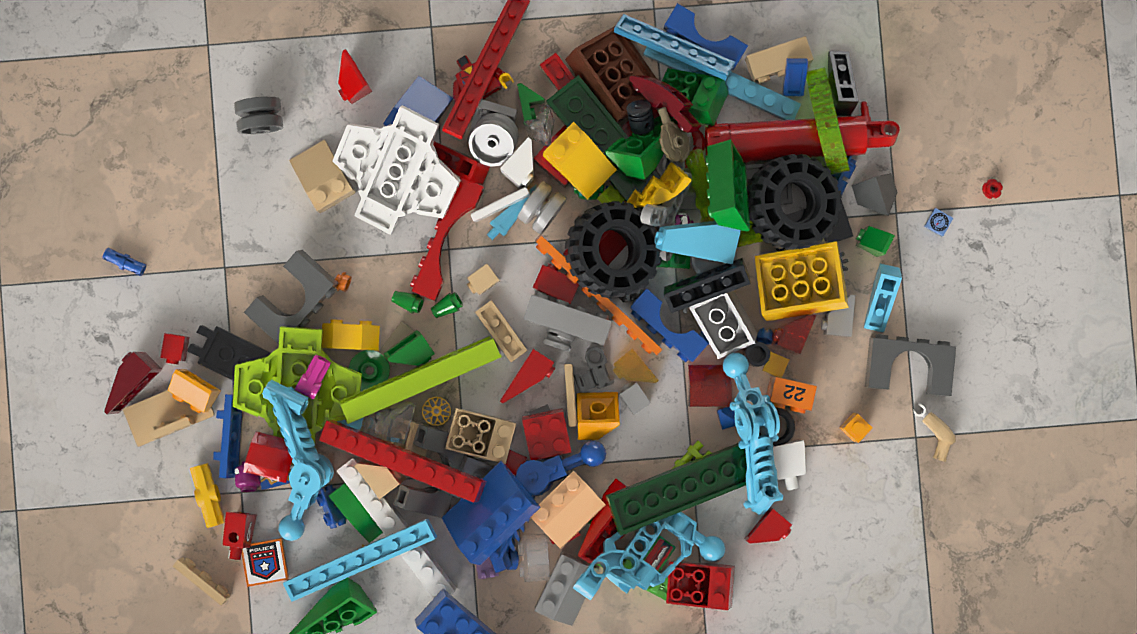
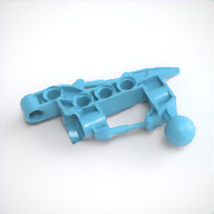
M679 512L649 524L654 528L653 535L646 532V526L639 528L625 550H617L614 544L621 537L618 532L607 538L603 542V553L589 564L573 588L591 600L600 588L604 578L607 577L626 594L631 588L635 589L636 586L647 590L649 586L654 587L662 584L684 558L691 555L694 544L699 547L701 556L709 562H717L723 558L726 550L725 544L716 536L705 537L696 530L697 522L684 513ZM662 529H667L678 537L681 545V556L662 573H659L654 567L645 562L643 558ZM635 542H640L643 545L642 552L635 549ZM623 559L631 561V569H626L623 566ZM595 564H600L603 567L602 574H597L594 571Z

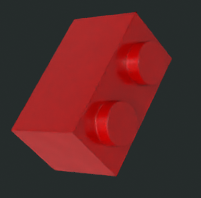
M550 263L547 266L542 265L533 289L568 302L571 305L579 284L577 282L574 284L565 274L559 272L555 265Z

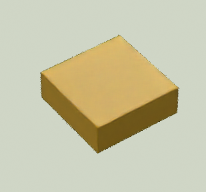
M770 351L769 361L763 366L762 371L782 378L790 359Z

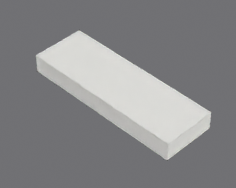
M524 187L471 213V217L474 222H478L529 197L531 193L528 188Z

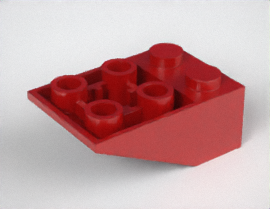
M680 562L668 575L666 604L729 610L732 607L735 566Z

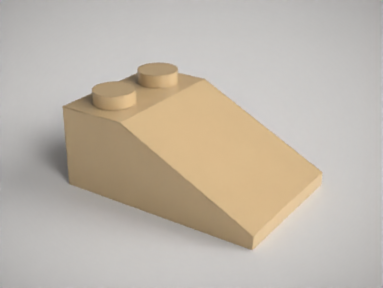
M325 140L289 160L310 201L320 214L356 193L345 173L333 162L334 154Z

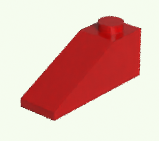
M434 141L433 145L438 158L454 174L470 182L483 185L490 166L481 164L473 157Z
M533 349L500 402L505 403L542 381L545 376L550 378L555 370V367L552 366L554 362Z

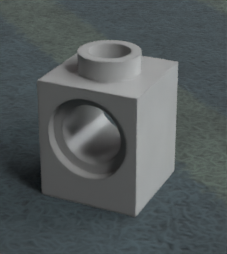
M630 381L621 387L622 392L619 395L633 415L651 403L637 382L632 384Z

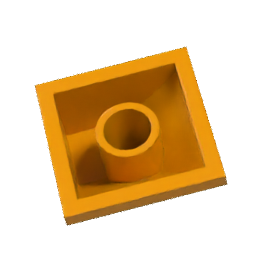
M618 392L577 393L578 440H599L620 425Z

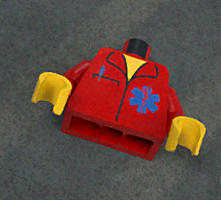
M467 55L456 61L462 71L455 75L456 80L453 82V99L455 102L475 63L472 64ZM498 67L482 100L502 89V86L507 89L508 87L505 84L507 81L514 83L510 74L505 73Z

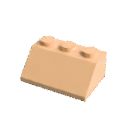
M573 471L539 504L541 508L530 518L561 549L605 506V503Z

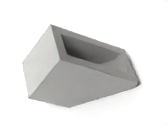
M855 295L847 296L849 308L832 310L825 314V318L821 320V330H824L823 335L852 337Z

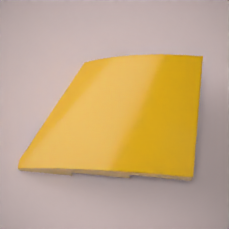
M670 162L660 179L652 176L642 193L635 189L627 203L633 204L634 208L644 207L647 204L658 205L664 203L682 192L692 179L678 165Z

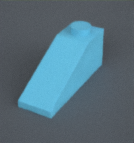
M879 264L864 322L865 329L884 333L902 280L900 268Z

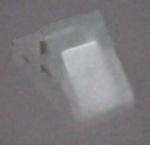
M546 104L540 106L537 119L524 121L523 124L531 139L546 147L551 145L555 119L549 105Z

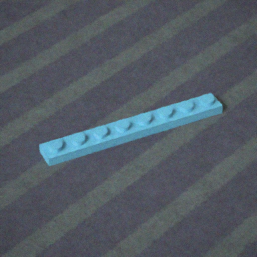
M646 47L643 56L669 68L714 76L649 47ZM730 72L725 81L729 92L728 95L782 120L795 119L801 103L733 72Z
M427 518L286 580L283 585L291 602L435 540L437 535Z

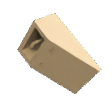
M456 408L445 449L495 462L503 461L506 464L516 423Z

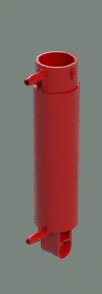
M862 101L860 103L861 116L717 124L716 120L714 126L708 125V127H705V152L708 155L707 146L732 140L744 162L772 160L790 154H804L810 158L865 155L867 148L893 146L896 143L900 127L896 122L890 120L871 121L867 102Z

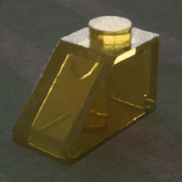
M633 348L613 363L615 367L613 372L619 379L624 378L628 381L649 383L659 381Z

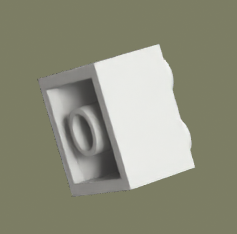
M529 137L500 168L502 174L519 189L523 186L527 188L534 180L532 140Z

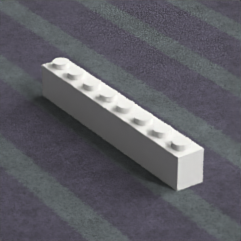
M357 457L352 458L337 470V473L386 536L409 527L388 497L385 495L379 499L354 467L360 462ZM424 544L400 554L433 598L442 589L446 590L450 595L455 592L456 586Z

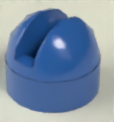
M765 327L761 328L757 334V342H762L766 345L772 344L774 338L773 331L770 328L768 330H765Z

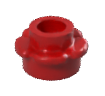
M989 179L982 186L983 194L989 199H996L1002 194L1003 186L996 179Z

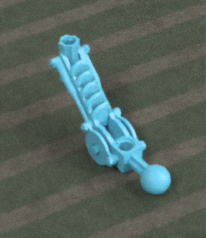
M731 353L723 361V371L727 376L735 380L739 390L734 399L735 402L730 403V408L732 411H735V426L741 438L739 448H745L747 501L743 504L746 509L751 508L752 512L762 515L768 511L774 502L783 500V494L778 489L777 469L774 464L773 442L779 439L777 434L780 430V420L774 404L770 402V397L762 395L759 387H750L746 376L749 369V362L746 357L741 353Z
M270 380L262 394L274 406L273 412L277 417V423L281 427L280 431L284 436L285 444L288 447L290 456L293 458L292 463L294 464L289 475L292 491L288 499L294 505L290 515L283 517L280 521L278 530L285 540L293 541L301 538L305 531V524L302 519L304 511L315 503L320 489L331 481L334 469L327 457L318 454L314 447L315 444L311 438L310 430L307 428V422L301 415L307 408L308 398L295 392L293 387L287 388Z

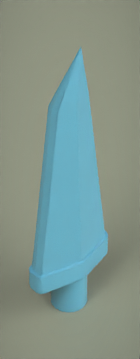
M537 184L529 190L530 193L536 190ZM528 197L509 206L490 222L493 228L487 233V236L491 240L499 233L502 236L507 234L508 230L518 219V214Z

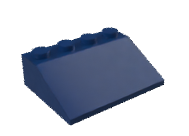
M500 461L482 479L487 482L478 502L473 503L462 498L442 517L457 547L472 564L481 565L541 508L503 461Z

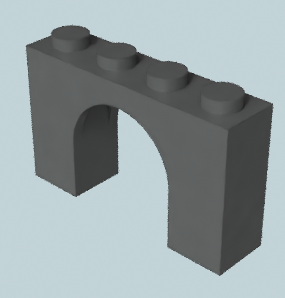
M303 250L296 251L283 266L304 287L306 298L302 309L296 314H286L262 295L256 297L244 311L252 321L278 344L281 326L305 328L311 321L309 317L313 313L317 314L324 306L322 302L326 297L328 299L331 298L337 291L335 287L338 285V281Z
M876 334V338H869L865 387L889 390L891 368L895 358L905 351H914L924 358L928 366L926 394L952 396L956 346H950V342L947 341L929 344L930 340L917 339V342H909L908 337L896 336V340H890L888 335Z
M419 424L413 444L423 449L437 452L442 464L459 470L466 454L445 449L449 432ZM400 484L394 505L404 510L442 518L450 510L453 496L433 486L419 489Z

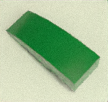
M346 483L329 495L342 514L369 543L383 533Z

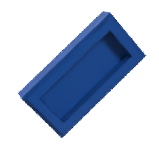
M786 58L783 96H804L808 67L807 58Z

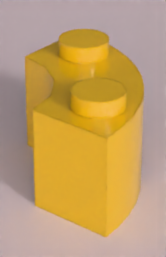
M330 319V323H322V348L379 351L380 326L372 325V321H359L358 325L343 324V320Z

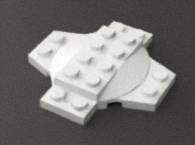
M402 105L393 124L382 128L352 123L347 125L333 162L351 180L354 179L358 183L361 201L354 215L355 217L390 235L394 232L399 218L412 212L438 218L445 217L461 180L438 158L433 145V139L440 124Z

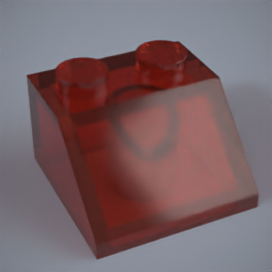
M805 315L783 324L777 329L775 328L772 336V346L794 355L801 354L817 315Z
M688 365V406L730 407L732 402L731 377L725 374L723 365Z

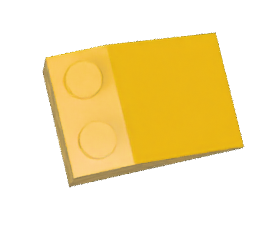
M574 122L543 153V157L587 200L617 171L589 136Z

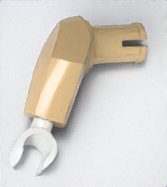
M918 403L923 408V411L917 413L913 409L914 414L924 418L922 422L939 440L933 458H939L938 460L946 462L950 446L956 442V436L944 421L932 412L928 414L925 406L922 403Z

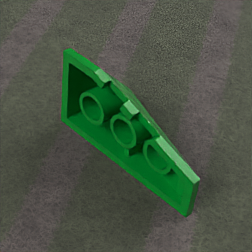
M660 116L654 119L655 128L651 132L642 135L632 133V136L627 139L622 137L616 140L606 150V155L627 176L646 179L656 169L664 153L661 150L662 147L659 140L661 138V126L663 125ZM669 116L670 121L678 125L674 117Z
M347 577L331 587L289 634H327L332 631L338 633L343 631L342 627L352 623L356 626L375 615L377 609L362 587Z

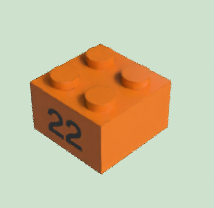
M770 376L766 395L770 397V402L777 408L785 409V405L790 406V411L805 414L806 410L812 411L817 386Z

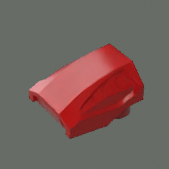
M256 431L250 443L243 472L287 483L293 458L288 452L284 438Z

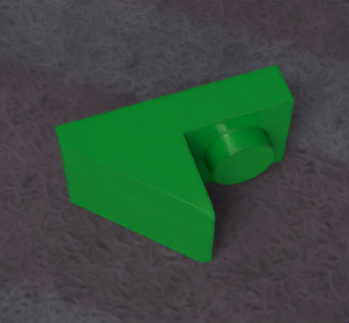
M519 83L517 86L525 127L533 126L532 120H536L535 109L530 108V106L546 102L542 96Z

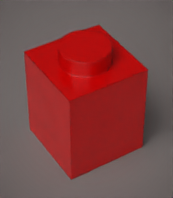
M164 333L160 358L166 359V363L179 365V361H186L190 337Z

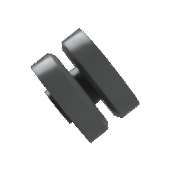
M267 96L253 97L234 103L235 114L242 117L236 122L239 134H264L284 128L282 117L276 114L281 110L279 98Z

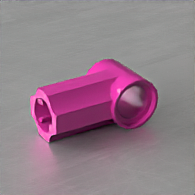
M315 355L306 373H303L295 390L314 400L331 362L322 356Z

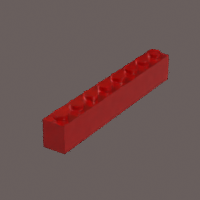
M334 420L326 421L319 441L473 503L480 500L487 482Z

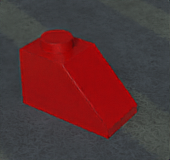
M770 507L744 539L750 544L780 541L781 538L785 539L790 534L792 524Z

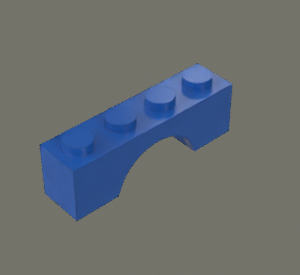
M677 3L663 29L669 34L734 61L735 65L732 69L734 71L748 45L731 35L721 41L704 39L695 28V13Z
M646 288L630 306L632 310L630 314L638 321L643 319L648 324L646 328L651 333L661 335L663 337L661 341L668 348L671 349L673 346L678 350L677 356L684 362L688 360L693 362L709 343L694 330L683 334L668 330L660 318L662 301Z

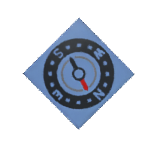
M934 208L924 227L942 237L953 218Z

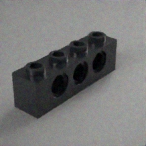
M743 258L733 261V264L727 263L665 286L663 295L670 312L674 313L751 284L750 275Z

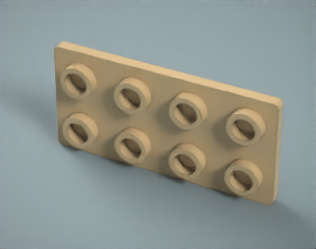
M167 390L123 408V412L134 440L139 447L213 417L215 415L213 408L211 407L209 412L197 413L190 408L191 404L183 401V403L177 401L172 397L173 393Z

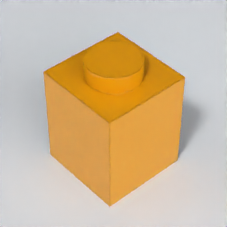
M852 413L839 428L854 442L859 443L873 427L858 413Z

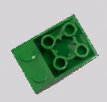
M667 68L662 81L678 90L693 104L688 111L699 123L714 126L729 93L725 81L716 76Z

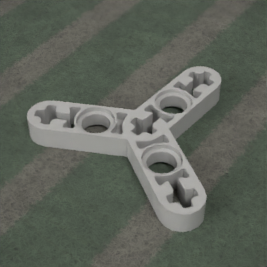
M685 172L692 179V174ZM691 182L677 196L664 202L662 205H645L641 212V222L657 226V230L662 226L675 225V216L690 188ZM661 251L659 257L662 260L669 261L673 253Z

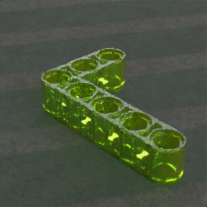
M822 67L807 71V85L826 165L831 170V175L850 171L826 68Z

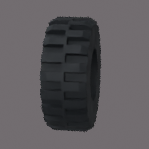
M790 154L772 159L770 162L763 164L759 172L754 173L751 178L753 182L747 187L749 221H752L754 225L752 229L756 234L760 233L762 235L761 239L764 242L772 243L773 247L779 249H803L821 243L823 238L828 237L833 230L831 228L837 225L839 221L838 214L842 210V204H840L842 194L841 190H838L836 177H832L830 174L831 170L827 166H822L820 160L816 158L810 159L808 155ZM788 183L797 185L803 191L806 198V210L798 222L790 220L781 208V193Z
M611 201L589 208L584 211V214L575 219V225L570 227L567 233L570 238L565 241V249H568V255L565 258L572 268L569 270L570 273L579 279L577 283L582 288L587 287L588 292L594 295L600 294L601 297L616 298L638 292L639 289H643L649 284V279H653L656 276L657 270L655 269L657 266H660L662 260L659 257L661 250L655 248V235L659 230H655L654 226L641 222V208L634 209L633 204L627 202L621 204L619 201ZM608 230L619 233L627 243L628 258L621 269L615 270L610 268L600 256L599 242L603 233Z

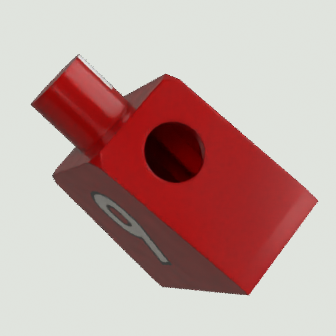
M226 512L222 544L223 546L230 547L228 559L241 560L242 549L250 548L257 514Z

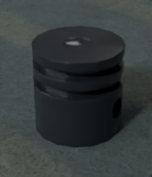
M636 100L628 104L626 110L631 132L637 135L651 132L655 128L651 103L647 100Z
M755 342L744 348L743 355L748 360L750 366L759 367L769 361L770 350L764 343Z

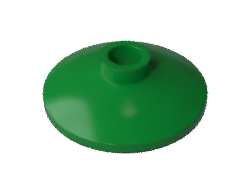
M374 350L359 352L352 358L348 367L362 373L361 390L388 380L390 375V366L387 359L381 353ZM368 367H372L374 369L373 374L369 375L366 370Z

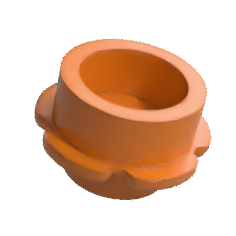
M343 272L341 275L338 274L335 278L338 281L337 291L342 290L346 292L349 288L352 277L348 276L346 272Z

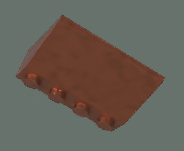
M614 27L576 47L565 59L575 75L581 77L617 123L628 117L626 110L628 104L636 100H646L642 93L637 92L633 88V83L628 78L634 75H643L657 79L631 40L614 33Z

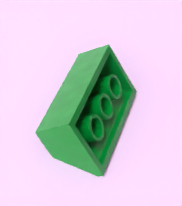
M732 140L707 146L708 155L705 156V160L708 166L706 178L709 183V188L707 189V195L710 200V205L708 206L709 216L714 218L719 226L750 231L746 163Z

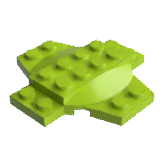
M281 326L279 348L275 349L268 357L235 365L233 407L264 418L268 426L273 430V435L284 438L280 431L281 427L277 423V417L273 412V404L270 403V400L263 397L264 388L270 380H273L287 388L293 387L294 391L299 393L295 388L303 373H306L315 355L322 356L331 362V365L321 382L322 385L314 400L307 397L309 403L303 414H301L307 422V428L310 430L311 438L316 445V433L324 427L326 421L345 420V415L339 401L361 391L362 373L332 362L322 349L323 329Z

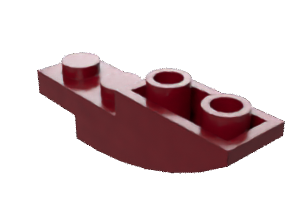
M634 75L628 78L633 83V88L637 92L642 93L646 100L651 103L652 108L666 107L668 115L674 117L678 122L679 128L684 132H696L702 126L688 111L693 104L669 84L643 75Z

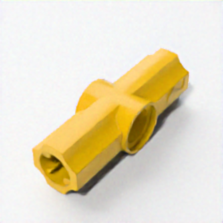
M209 463L190 468L196 488L194 490L195 499L198 506L202 509L206 527L209 528L225 523L220 505V491L217 484H214Z

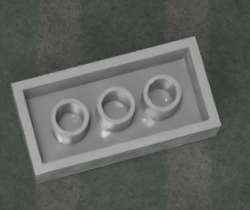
M537 293L536 296L531 295L524 320L602 346L604 345L612 322L608 320L609 316L598 312L596 316L588 314L589 309L577 306L576 309L568 307V302L557 299L556 303L549 301V296Z

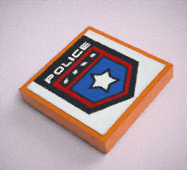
M283 538L251 543L250 548L242 549L247 587L289 579Z

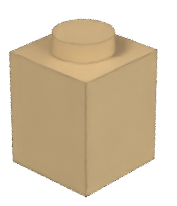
M485 264L467 277L469 280L467 286L473 294L477 292L479 295H482L500 282L488 264Z

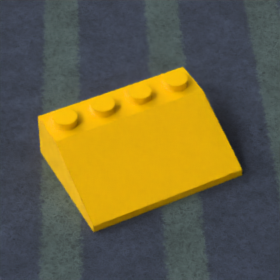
M837 241L813 245L809 248L785 250L755 256L761 313L766 321L849 308Z

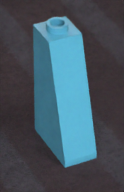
M716 221L662 226L655 235V248L661 251L733 264L741 230L719 226Z

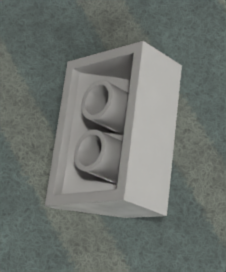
M734 290L689 307L718 359L756 342L758 333Z
M562 551L535 606V612L554 621L572 626L586 598L576 591L573 586L589 564ZM594 567V571L598 573L599 569Z

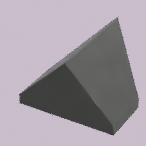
M891 173L876 176L852 185L857 205L889 216L898 193Z

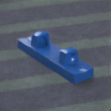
M225 394L224 410H217L216 418L223 419L221 451L213 453V460L220 461L219 478H235V468L239 465L242 410L233 407V394Z

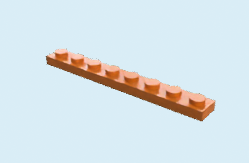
M540 234L535 239V242L538 244L536 248L543 255L548 253L553 258L551 262L559 270L563 267L568 272L566 276L575 284L579 279L570 273L569 270L572 269L570 263H567L566 258ZM587 287L581 289L589 298L593 295L598 300L596 304L604 312L609 310L613 314L611 319L619 326L624 324L628 328L626 333L634 340L639 338L643 342L641 347L649 354L653 352L658 355L662 351V348L609 298L601 297L600 294L594 295L588 292Z

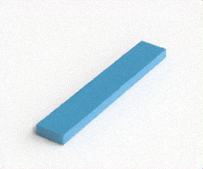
M625 14L622 15L614 27V33L725 81L735 65V62Z

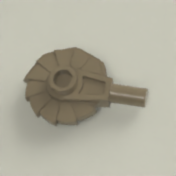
M666 107L659 109L658 112L663 123L661 126V138L659 139L662 147L661 150L672 162L681 161L682 163L690 154L689 137L677 124L670 121Z

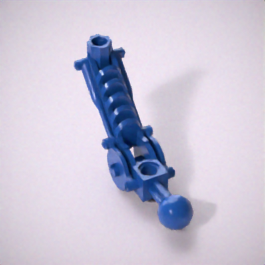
M588 441L582 446L580 453L565 459L558 455L544 462L537 460L526 461L517 469L516 478L535 499L536 496L544 495V493L549 491L553 482L567 477L569 470L583 464L590 467L601 465L606 459V449L599 441ZM525 523L489 556L495 573L513 567L508 552L510 548L515 552V538L518 542L520 541V529L522 532L525 531Z

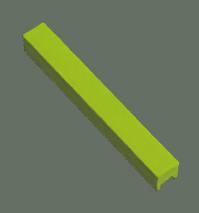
M488 336L340 400L339 403L344 412L345 420L349 424L499 359L502 356L494 339Z

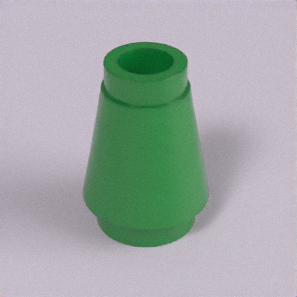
M395 291L391 301L413 314L414 312L419 313L421 311L424 298L420 297L419 294Z
M456 292L448 293L431 307V311L435 318H439L460 311L459 308L463 307V303Z

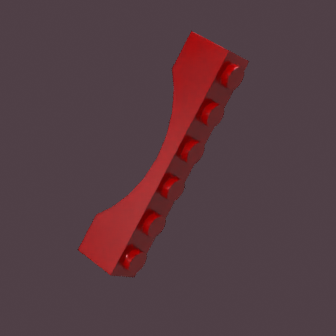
M460 177L461 182L443 219L439 218L436 223L435 230H437L434 238H430L427 244L428 254L426 257L423 256L418 266L421 270L418 276L414 275L410 284L413 287L412 292L435 302L444 284L440 261L445 238L453 225L462 216L477 208L484 191V186L470 182Z

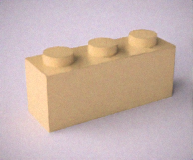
M806 36L747 55L745 62L751 80L753 82L758 81L761 84L771 80V76H784L786 58H807L808 67H810L809 64L814 59Z

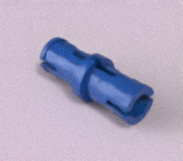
M109 247L103 254V260L119 266L121 270L126 269L139 276H142L146 270V264L130 258L128 254H121Z

